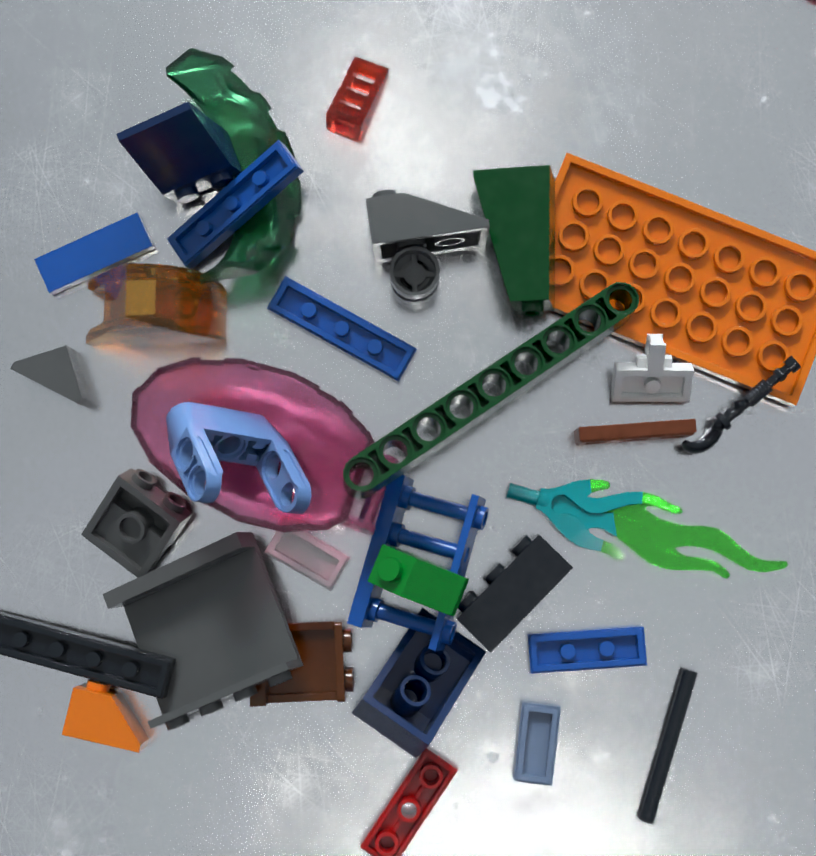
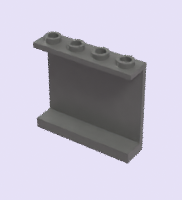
M235 532L103 594L108 609L124 607L139 649L176 658L167 697L163 699L156 697L162 715L148 721L150 729L166 725L167 730L170 731L190 722L189 714L196 711L200 712L201 717L224 708L222 700L233 696L235 702L251 697L258 693L257 685L268 681L269 686L273 687L293 678L290 671L304 666L253 532Z

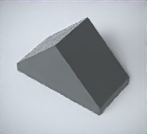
M67 345L15 361L10 368L77 404L88 408L92 402L77 351Z

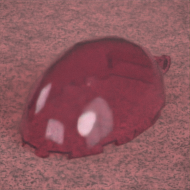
M192 357L157 368L140 387H137L132 392L130 427L149 462L187 496L188 494L169 450L166 416L171 408L183 402H194L260 414L289 443L311 487L312 496L308 509L302 514L282 512L275 507L256 466L219 461L223 474L221 490L217 499L212 503L202 504L237 522L280 532L328 530L340 524L367 535L374 534L376 526L373 522L386 486L372 496L365 498L360 515L357 518L349 514L355 498L351 497L343 487V469L352 457L375 442L369 430L367 431L365 426L353 415L354 412L342 400L339 402L334 396L319 389V385L297 373L243 358L201 360V357ZM383 453L388 462L399 463L396 458ZM279 462L278 474L280 472L281 462ZM357 469L350 474V479L355 485H360L364 469ZM293 489L291 496L292 502L295 496V489Z

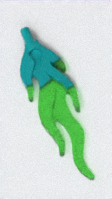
M594 479L579 480L556 488H540L539 491L509 483L507 489V498L534 505V509L541 512L555 529L571 543L585 549L608 554L617 560H623L625 558L624 553L613 544L595 537L589 532L590 528L604 530L616 537L643 560L663 569L711 571L723 579L730 577V573L718 562L699 557L685 556L675 549L676 547L683 546L712 550L750 571L770 572L788 566L787 561H766L752 556L729 535L718 528L679 525L658 518L644 508L651 506L670 514H681L683 511L680 507L656 495L645 492H624L602 498L588 497L593 492L608 489L610 487L608 481Z

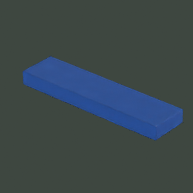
M277 140L167 238L168 242L184 266L192 270L300 176L304 170L285 144Z
M287 276L284 277L267 307V310L397 383L402 379L417 352V348Z

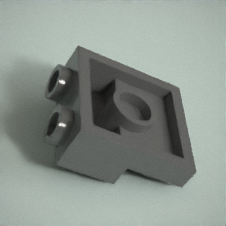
M131 468L118 475L81 535L138 578L154 569L167 547L174 543L192 516V513L185 509L187 503L180 495L173 492L164 493L156 487V479L151 473L143 469L135 471Z

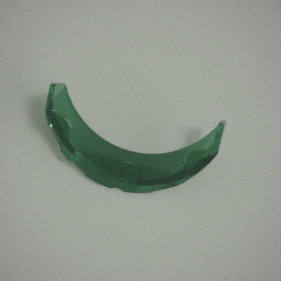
M190 48L166 67L167 77L182 88L206 116L228 132L242 171L277 140L284 143L295 158L286 132L277 129L268 113L272 107L260 92L252 91L231 71L235 66L224 57ZM298 177L235 231L231 245L224 257L215 267L200 275L201 284L256 274L269 267L282 251L290 245L295 235L292 233L295 217L300 215L301 184Z

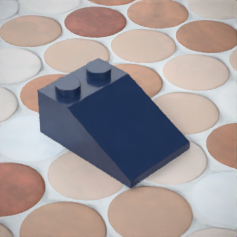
M189 101L116 134L121 145L161 194L176 203L191 202L200 196L199 192L211 187L214 189L225 187L234 177L242 172L228 132Z
M424 608L417 614L430 619H437V617ZM408 628L355 706L352 714L417 758L431 744L486 651L457 631L451 645L446 644L443 651H434L428 649L431 635Z

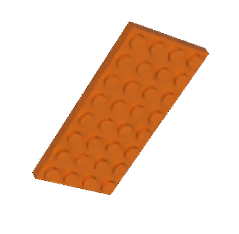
M566 153L555 180V312L566 315L611 284L616 282L628 283L636 289L639 295V303L629 320L611 333L612 335L645 348L647 334H663V341L666 343L665 355H672V359L681 363H692V366L696 369L748 390L752 389L762 379L767 380L773 375L775 369L784 366L783 362L792 356L800 364L801 368L794 374L790 372L784 381H779L772 387L773 391L766 397L790 407L796 406L816 356V251ZM609 300L614 309L625 311V307L620 301ZM579 320V322L594 327L593 324H591L587 320Z

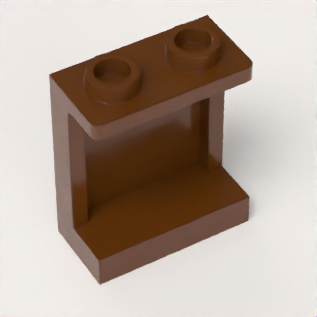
M344 620L289 622V629L304 666L290 671L293 678L273 687L269 686L268 681L257 685L258 693L250 697V707L283 702L326 700L346 702L347 692H354L353 668H346L345 653L352 652V630L344 629Z

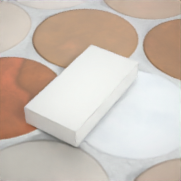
M283 519L264 552L329 591H332L351 558L286 519Z

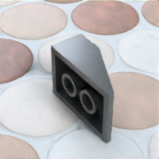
M391 189L377 191L373 193V197L365 198L375 262L391 260L399 251L412 246L423 247L432 253L486 246L490 229L489 219L405 192L396 194V191Z

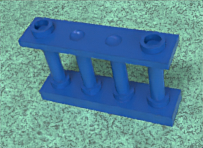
M401 475L386 486L347 624L360 628H372L373 622L383 620L431 635L428 649L443 651L446 644L451 645L455 636L457 623L452 621L454 616L438 612L437 619L434 620L384 605V601L380 599L383 588L367 581L382 544L394 548L403 544L451 558L453 562L450 571L465 577L478 529H484L488 519L489 508L485 507L486 499L474 494L471 495L469 506L416 492V488L412 487L414 480ZM415 507L464 521L458 544L405 529V525L402 524L405 510Z

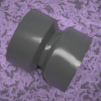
M412 246L402 249L395 255L391 261L389 273L392 292L397 299L404 304L412 306L423 305L430 301L438 290L440 276L439 263L433 253L423 247Z

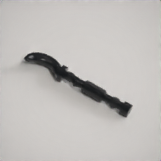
M792 356L787 358L783 362L784 366L775 369L773 375L767 380L762 379L746 392L741 401L734 403V408L727 409L724 415L721 412L716 414L715 417L717 419L714 420L711 430L703 437L692 442L688 440L683 441V449L688 453L698 454L712 448L720 439L723 429L728 430L732 427L730 422L743 413L749 406L754 407L773 391L772 387L779 381H784L790 372L794 374L801 368L800 364Z

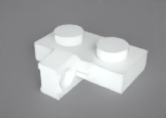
M647 334L645 355H636V363L614 362L611 390L612 402L689 403L694 375L692 363H672V355H665L666 343L663 341V334Z

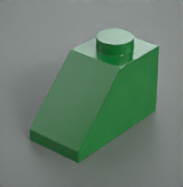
M382 544L367 582L405 599L447 615L455 616L469 579L406 551Z

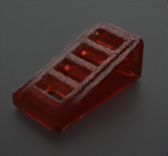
M355 56L326 113L327 130L359 142L389 74V68ZM360 74L375 81L372 84L356 78V76ZM351 88L368 93V95L365 96L363 94L352 91ZM349 102L351 104L361 107V109L351 107L349 105H346L345 103Z

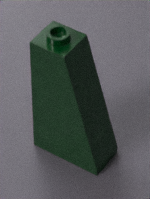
M550 165L473 170V179L486 219H489V233L510 303L516 312H521V315L527 317H538L544 315V311H555V178Z

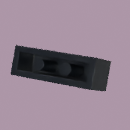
M539 534L535 535L532 539L525 535L511 549L515 556L504 567L499 562L483 578L488 584L478 594L473 590L469 592L458 606L461 612L456 616V619L490 653L573 568Z

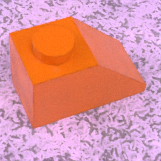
M91 679L87 680V684L83 683L73 687L62 735L137 753L147 747L149 738L121 692L110 690V684Z

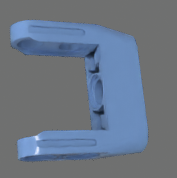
M194 402L177 404L167 413L166 423L170 455L185 490L192 501L212 503L217 499L221 490L223 474L219 461L256 466L275 507L282 512L302 514L308 509L312 496L310 484L289 443L264 416ZM279 462H281V468L278 474ZM293 489H295V496L292 502L291 496Z

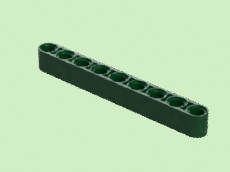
M625 282L611 284L352 457L343 469V487L345 491L356 499H365L372 496L616 331L629 320L638 306L639 295L636 289ZM609 300L620 301L624 305L625 311L614 309ZM578 321H589L593 324L595 331H584L579 326ZM553 340L559 342L563 346L564 352H552L548 348L547 342ZM518 361L528 363L532 367L533 373L530 375L521 374L517 371L515 363ZM487 382L495 383L500 387L502 394L490 396L484 392L482 385ZM454 404L465 405L470 412V416L467 418H457L451 413L450 406ZM423 425H429L436 430L438 437L432 441L423 440L418 436L417 429ZM390 447H397L404 452L405 459L400 463H391L385 459L383 452ZM357 469H364L371 474L372 481L368 485L358 486L351 481L350 474Z

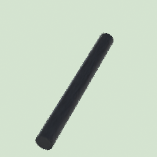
M682 668L638 819L648 824H654L698 673L689 669Z

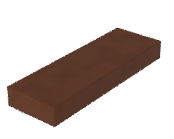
M696 419L578 427L574 430L575 444L590 445L685 438L697 432Z

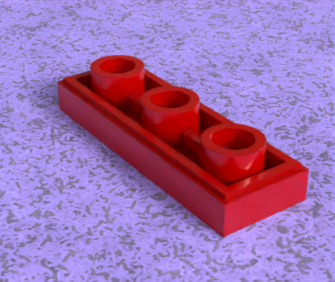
M427 747L418 756L361 842L360 848L371 856H402L453 779L458 768ZM405 803H413L416 806V810L411 814H407L402 810V806Z

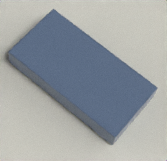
M521 701L513 781L547 786L553 785L561 711L560 705Z

